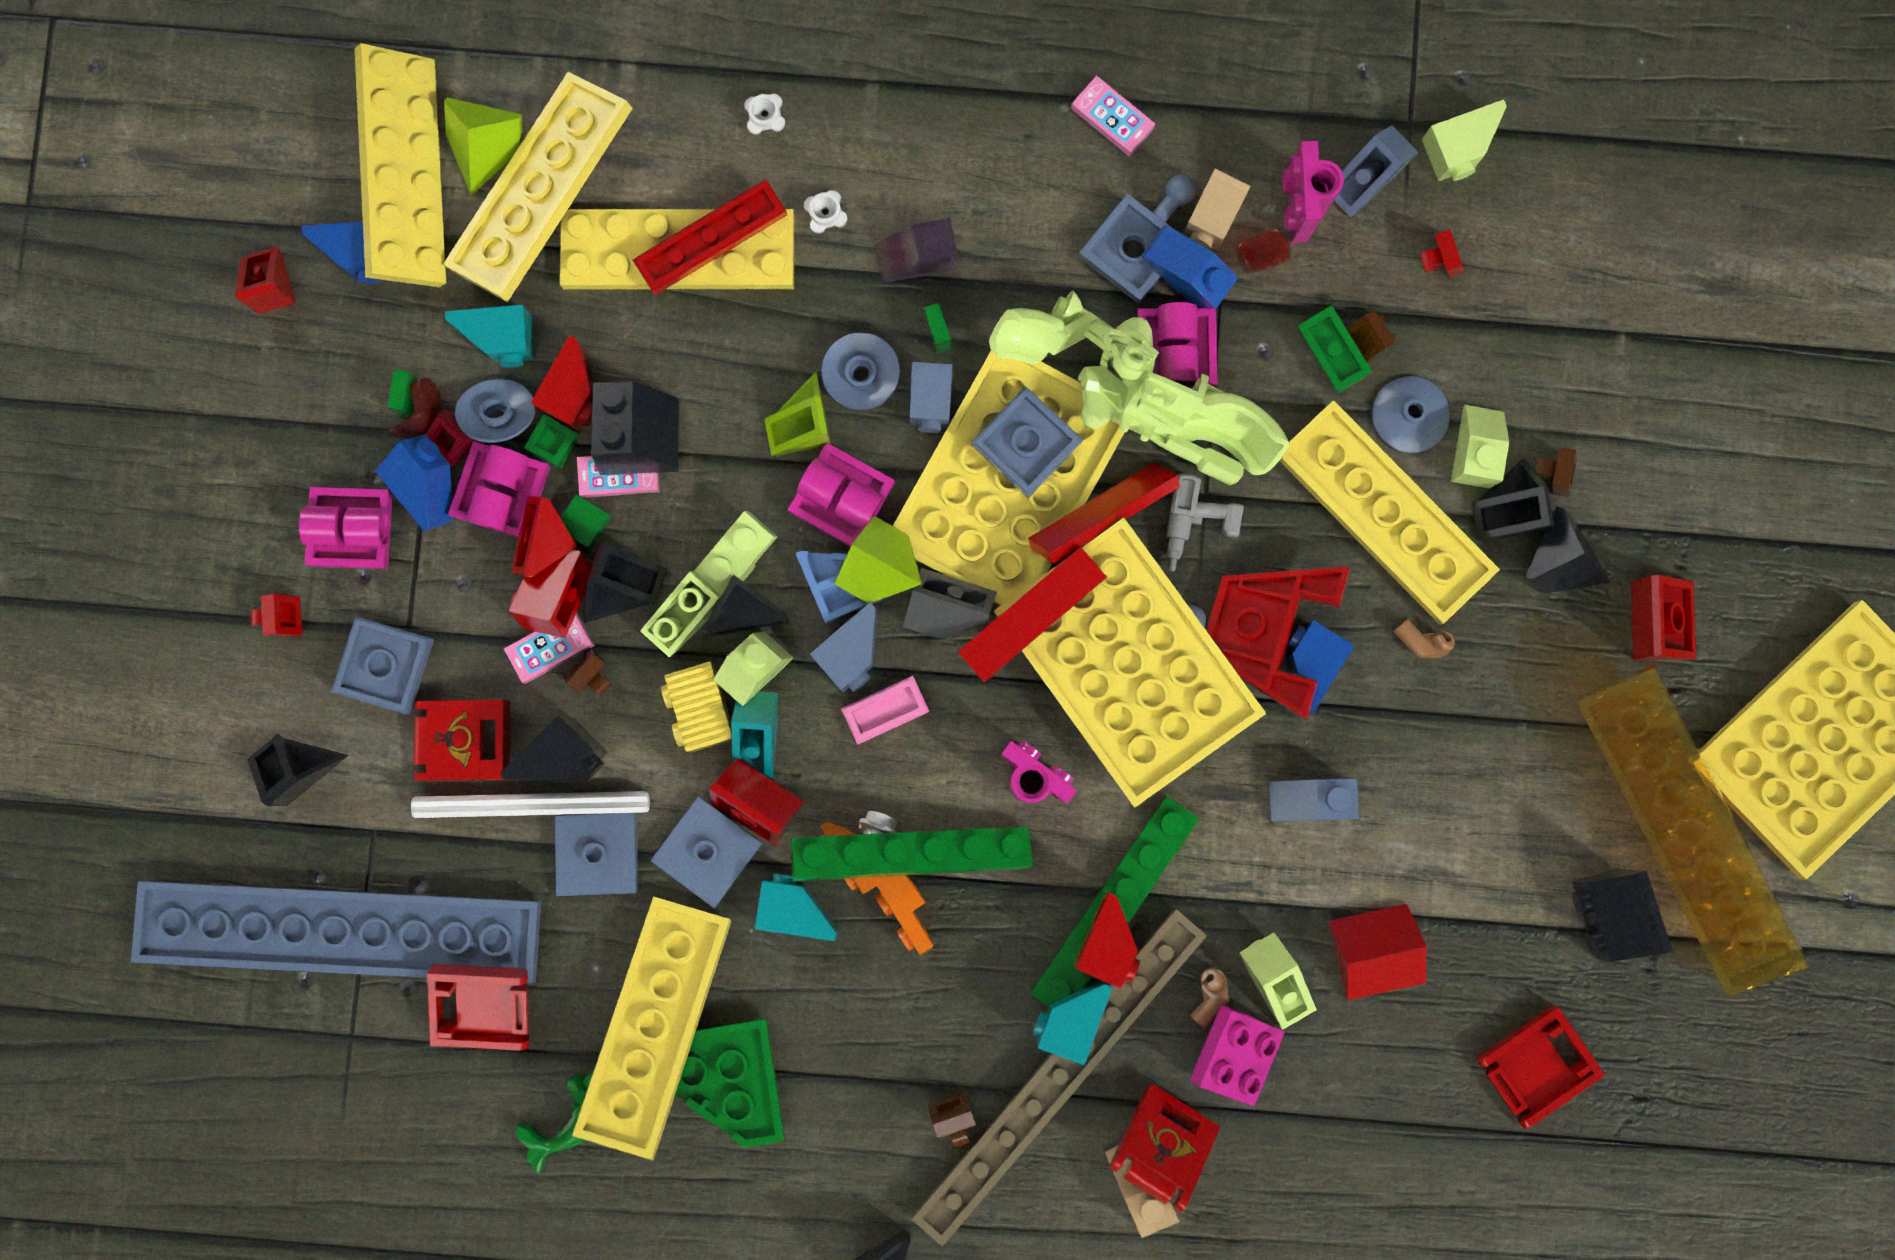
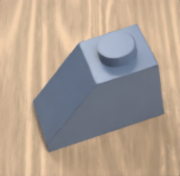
M1392 125L1376 134L1342 170L1344 184L1334 201L1350 217L1354 216L1389 184L1419 152Z
M912 362L910 425L918 426V431L939 433L941 428H948L950 424L953 364Z
M871 602L810 653L812 658L842 692L848 688L855 692L871 678L867 672L873 667L877 619L876 608Z
M1357 778L1268 782L1270 821L1359 819Z

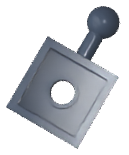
M1185 174L1173 176L1166 185V197L1153 213L1127 193L1082 248L1078 257L1139 304L1161 276L1141 256L1137 258L1128 257L1123 252L1122 245L1126 241L1136 240L1142 244L1145 252L1164 225L1169 226L1165 221L1177 206L1187 205L1194 199L1197 191L1194 180Z

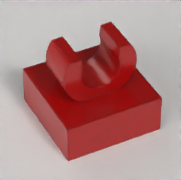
M1448 229L1435 234L1439 248H1434L1420 254L1426 272L1428 273L1445 266L1450 278L1464 273L1465 270L1451 230Z
M280 594L262 595L261 609L250 610L251 626L262 625L263 635L279 637L302 636L300 597Z

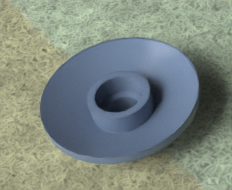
M859 332L841 337L831 345L822 362V380L828 394L838 404L849 409L869 410L880 406L892 396L899 382L900 367L897 355L885 340L870 333ZM858 369H865L869 375L867 379L859 381L855 379L854 373Z
M1405 376L1389 382L1378 392L1372 405L1371 418L1374 430L1383 443L1396 451L1412 454L1432 448L1443 438L1449 426L1450 409L1445 395L1435 384L1421 377ZM1413 405L1419 408V418H1413L1409 415V406Z
M506 379L486 380L472 386L459 398L455 408L456 421L462 432L474 440L488 443L506 441L521 434L532 422L535 415V407L531 404L533 397L528 389L517 382Z

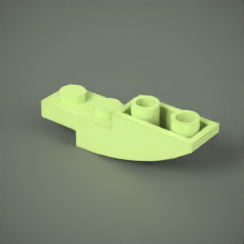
M744 511L699 566L686 575L640 631L668 657H672L709 620L733 574L744 581L756 567L755 563L777 536L749 511Z

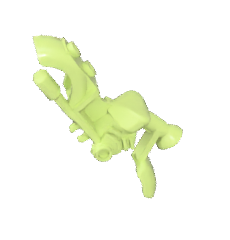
M1073 290L1066 298L1059 297L1051 314L1028 308L1008 309L999 319L990 336V349L997 357L1014 359L1030 365L1040 362L1048 353L1055 355L1085 338L1089 339L1100 347L1103 353L1100 366L1084 367L1078 376V380L1081 381L1080 387L1083 388L1082 399L1084 405L1081 414L1083 423L1092 429H1099L1111 420L1119 424L1123 432H1127L1130 429L1140 434L1142 441L1151 440L1162 448L1196 464L1198 471L1228 486L1236 484L1243 476L1244 468L1252 475L1267 473L1278 463L1289 448V441L1285 433L1268 413L1249 399L1225 393L1209 385V376L1202 373L1192 389L1163 376L1152 373L1155 358L1159 352L1153 348L1152 329L1148 321L1142 317H1133L1114 329L1092 312L1083 308L1081 300ZM1206 440L1213 442L1228 450L1240 462L1211 448L1204 449L1190 441Z

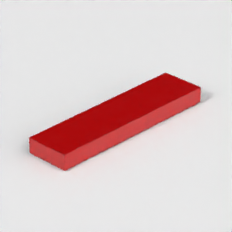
M767 179L637 256L633 259V262L655 296L786 217L787 211Z
M1154 462L1028 538L1030 547L1051 563H1056L1092 541L1122 518H1125V520L1176 490L1180 487L1178 476Z
M1082 547L1078 548L960 649L958 653L985 683L1102 583L1107 576Z

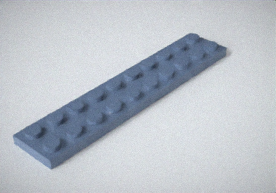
M138 881L131 963L427 978V973L432 964L526 969L528 971V981L526 983L536 982L541 901Z

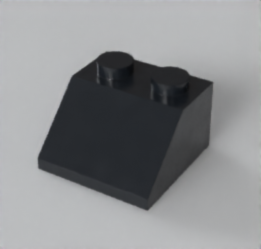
M633 381L593 383L591 455L599 474L679 472V398Z
M558 715L500 775L505 780H580L583 777L588 780L604 765L601 758L607 751L576 719Z
M1616 868L1572 881L1575 892L1572 893L1573 904L1578 914L1584 917L1588 929L1584 933L1588 949L1593 955L1596 954L1597 959L1614 962L1666 954L1673 951L1647 871Z

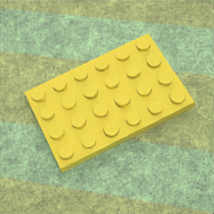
M990 351L893 527L909 536L917 562L937 573L996 591L997 594L993 604L1000 607L1049 571L1053 563L1033 551L1028 538L1087 502L1125 432L1120 429L1119 424L1111 420L1099 429H1092L1083 423L1081 419L1082 407L1084 405L1082 399L1083 388L1080 387V382L1041 361L1030 365L1014 359L997 357ZM1025 386L1083 439L1081 445L1029 499L971 446V442Z
M1122 518L1082 547L1107 578L1024 648L1022 652L1135 808L1260 719L1266 712L1125 518ZM1057 566L994 610L995 615L999 617Z
M1863 600L1855 601L1687 761L1798 879L1807 880L1895 795V633Z

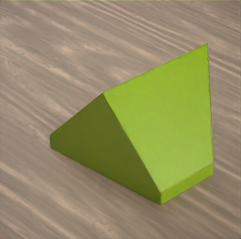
M447 97L444 100L446 137L470 196H472L510 162L523 142L522 114Z
M817 371L775 414L764 418L771 456L821 448L825 446L826 442L831 445Z
M873 516L853 542L834 584L867 604L922 585L909 536Z

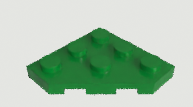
M768 1018L696 1029L675 1093L677 1097L685 1102V1105L709 1123H714L729 1134L731 1139L743 1148L784 1142L786 1139Z

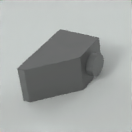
M921 568L919 575L922 585L914 587L912 590L903 627L923 635H930L941 639L988 621L997 594L996 591Z

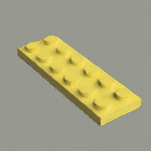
M361 43L355 48L365 278L441 287L446 284V269L443 265L445 262L435 59Z
M568 72L443 265L462 278L508 302L633 109L626 100Z
M568 209L561 219L560 286L563 289H650L634 264L633 259L715 209ZM786 209V217L667 289H794V210Z
M1334 400L1289 442V448L1279 460L1439 625L1444 624L1500 570Z
M653 897L572 1136L654 1160L731 924L730 919Z

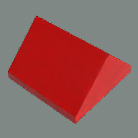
M1652 575L1631 582L1633 660H1696L1694 582L1662 575Z
M739 758L732 762L709 789L711 805L774 847L778 845L804 802Z
M1407 904L1328 921L1347 1000L1426 983L1427 946Z

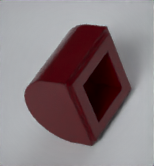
M449 410L439 412L426 432V436L437 445L440 453L450 464V467L464 460L469 454L473 441L478 442L462 432L457 424L455 415Z

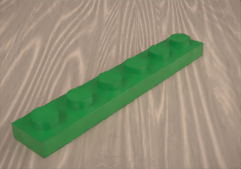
M1168 796L1163 798L1030 991L1032 996L1049 1007L1050 1004L1085 987L1092 976L1076 969L1074 963L1105 892L1107 891L1117 896L1128 924L1199 821L1198 817Z
M1029 827L793 837L790 840L792 881L1029 869L1033 866Z

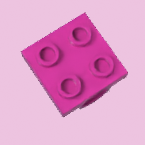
M1302 141L1295 155H1291L1288 169L1283 170L1282 188L1284 193H1289L1290 207L1285 208L1284 226L1285 230H1291V243H1306L1344 184V176L1338 165L1328 160H1319L1318 141Z
M1174 302L1160 305L1158 309L1137 310V317H1142L1148 321L1152 329L1153 348L1159 352L1155 358L1152 373L1163 376L1192 389L1203 373L1209 376L1208 384L1215 388L1217 387L1216 309L1197 308V305L1192 303Z
M473 441L448 515L455 519L518 538L527 497H541L551 466L504 447L488 446Z
M826 442L818 458H815L805 471L798 485L797 494L788 508V512L851 547L873 516H877L895 485V480Z
M310 487L309 506L302 508L299 518L300 539L306 545L305 565L324 568L388 570L392 491L385 489Z
M1011 741L1000 754V757L1015 767L1009 778V788L1013 796L1022 802L1035 803L1045 799L1050 794L1062 804H1068L1077 792L1070 785L1074 778L1057 765H1052L1048 769L1040 763L1038 759L1042 754L1025 741H1020L1018 745ZM1025 771H1032L1040 778V788L1034 794H1027L1020 787V777Z
M1221 1005L1189 1081L1201 1088L1254 1107L1285 1031L1232 1007Z

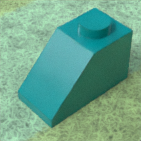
M524 305L445 311V320L495 363H500L501 367H521L524 365L523 361L535 360L532 314Z
M759 691L744 706L736 701L731 720L732 762L739 758L771 780H773L778 728V693Z
M773 873L772 880H762L755 924L756 930L831 941L837 939V927L806 885L797 884L796 881H792V875Z
M1101 980L1050 1004L1047 1014L1040 1011L1032 1035L1038 1037L1036 1041L1037 1047L1085 1066L1112 986Z

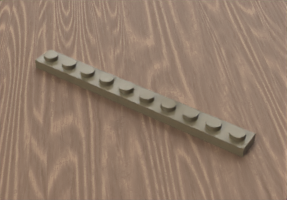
M1174 908L1138 950L1135 958L1140 960V965L1132 983L1125 981L1122 989L1111 985L1112 990L1085 1066L1050 1053L912 1215V1220L943 1247L1207 935Z

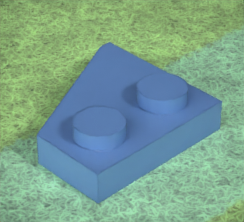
M808 551L795 553L826 624L863 609L867 605L866 602L834 584L848 553L825 554L809 553ZM883 598V599L877 600V601H875V602H872V604L877 603V602H879V601H881V600H884V599H886V598Z

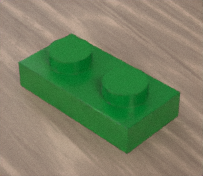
M1332 305L1297 326V329L1337 394L1372 374L1371 368Z

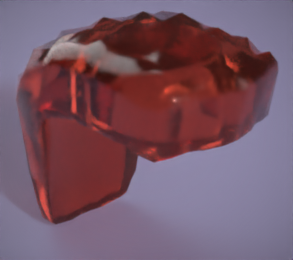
M1273 229L1237 243L1235 247L1237 261L1245 273L1261 272L1281 265L1291 258L1290 241L1280 229Z
M424 377L410 384L414 400L413 416L407 421L390 429L392 436L405 438L425 435L438 413L442 412L439 390L430 378Z

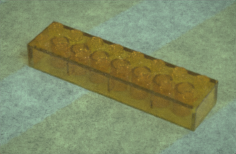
M1655 663L1579 696L1577 704L1727 997L1808 968L1806 955Z

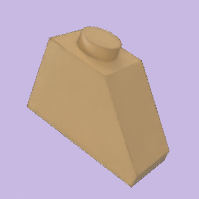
M1214 169L1188 222L1184 235L1209 250L1212 248L1218 251L1251 186Z
M1118 1146L1104 1151L1109 1163ZM1126 1158L1119 1171H1113L1141 1238L1178 1223L1179 1220L1171 1201L1164 1204L1123 1178L1129 1163L1132 1162Z

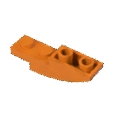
M830 821L820 826L824 831V834L821 836L857 835L855 832ZM907 875L845 879L852 891L859 888L862 894L876 886L881 893L876 895L875 898L887 917L894 913L902 927L896 931L908 951L916 948L919 955L934 947L932 939L914 910L925 904L926 900Z

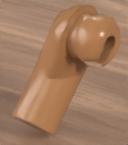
M1409 619L1403 621L1393 630L1406 647L1419 658H1442L1448 655L1455 646V639L1448 631L1422 634Z
M1213 968L1206 969L1202 973L1200 981L1203 1002L1190 1014L1203 1029L1216 1018L1220 1006L1226 1007L1229 1003L1227 979L1223 972Z

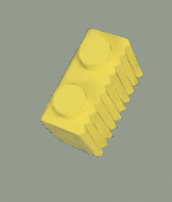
M711 661L664 675L667 684L661 686L662 696L667 709L674 708L678 722L672 724L673 734L678 747L685 746L686 752L692 753L732 741L730 715L722 688L713 680L717 671L715 664Z

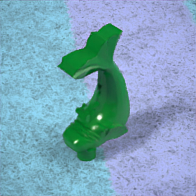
M594 1070L586 1078L577 1073L567 1080V1088L571 1091L572 1098H574L572 1105L574 1109L572 1112L573 1117L569 1119L568 1124L564 1126L563 1130L558 1132L555 1138L544 1137L531 1124L525 1121L516 1126L515 1135L529 1149L527 1162L531 1164L538 1175L545 1168L548 1154L572 1148L586 1141L572 1135Z

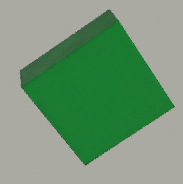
M937 303L924 307L925 321L936 354L950 350L951 338L940 304Z
M393 369L387 408L398 416L414 418L420 380L409 371Z
M543 414L524 448L561 469L580 435Z
M577 494L561 517L571 537L589 549H592L611 519L608 513Z

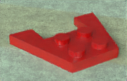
M1350 566L1222 576L1207 625V633L1242 680L1307 721L1318 685L1317 680L1280 671L1300 600L1304 599L1340 608L1351 571Z

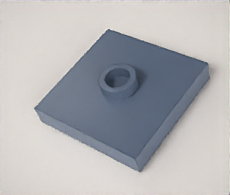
M1025 386L971 442V446L1029 499L1081 445L1083 439Z
M355 616L331 692L410 715L434 639Z
M698 796L651 859V862L710 906L716 908L762 846L763 842L701 796Z
M637 813L555 816L556 896L638 893Z

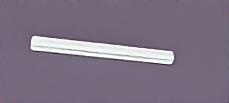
M646 791L415 796L411 801V814L414 818L644 813L649 811L650 797Z

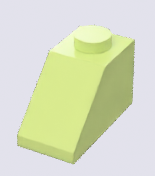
M1504 99L1437 123L1429 128L1422 138V142L1438 181L1452 177L1453 181H1458L1476 171L1475 167L1485 156L1507 107Z
M1470 405L1463 406L1451 482L1490 489L1503 481L1509 447L1504 412Z
M765 631L752 633L726 657L713 680L739 704L744 706L791 662L793 656Z
M1274 932L1263 939L1253 942L1248 948L1239 952L1250 977L1282 1030L1316 1011L1298 964Z

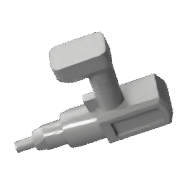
M1189 473L1177 475L1180 487L1171 492L1167 515L1169 516L1166 538L1169 539L1167 554L1170 559L1168 571L1175 572L1177 560L1180 559L1183 553L1184 542L1189 539L1191 524L1202 525L1203 518L1223 519L1221 531L1224 536L1236 539L1239 536L1244 505L1237 503L1216 504L1197 502L1201 479Z

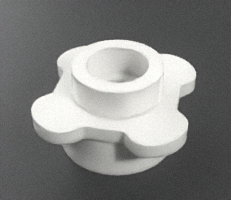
M760 94L755 97H749L745 101L744 107L748 111L750 119L747 123V128L752 134L757 135L762 130L769 129L778 132L784 128L785 120L780 113L782 99L779 95ZM767 111L768 116L762 117L761 113Z
M830 190L827 193H819L805 200L804 209L810 214L812 220L810 228L813 232L820 234L826 228L832 226L843 227L846 224L847 215L841 210V196L837 191ZM828 209L829 213L827 215H823L822 210Z
M868 811L866 818L860 819L858 829L864 834L897 833L895 831L897 821L883 813Z

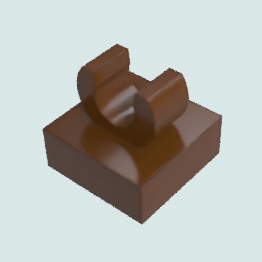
M1375 310L1365 314L1347 328L1367 363L1394 345L1396 338L1394 333L1389 334L1383 324V321H1385L1384 316H1378Z
M1560 448L1557 461L1537 458L1535 471L1543 481H1553V495L1570 497L1577 463V452L1573 449Z
M592 648L564 676L566 684L577 693L588 685L599 696H602L611 686L610 680L599 672L605 665V662Z
M967 1092L928 1105L937 1139L950 1134L954 1148L970 1143L966 1128L975 1126L976 1123Z

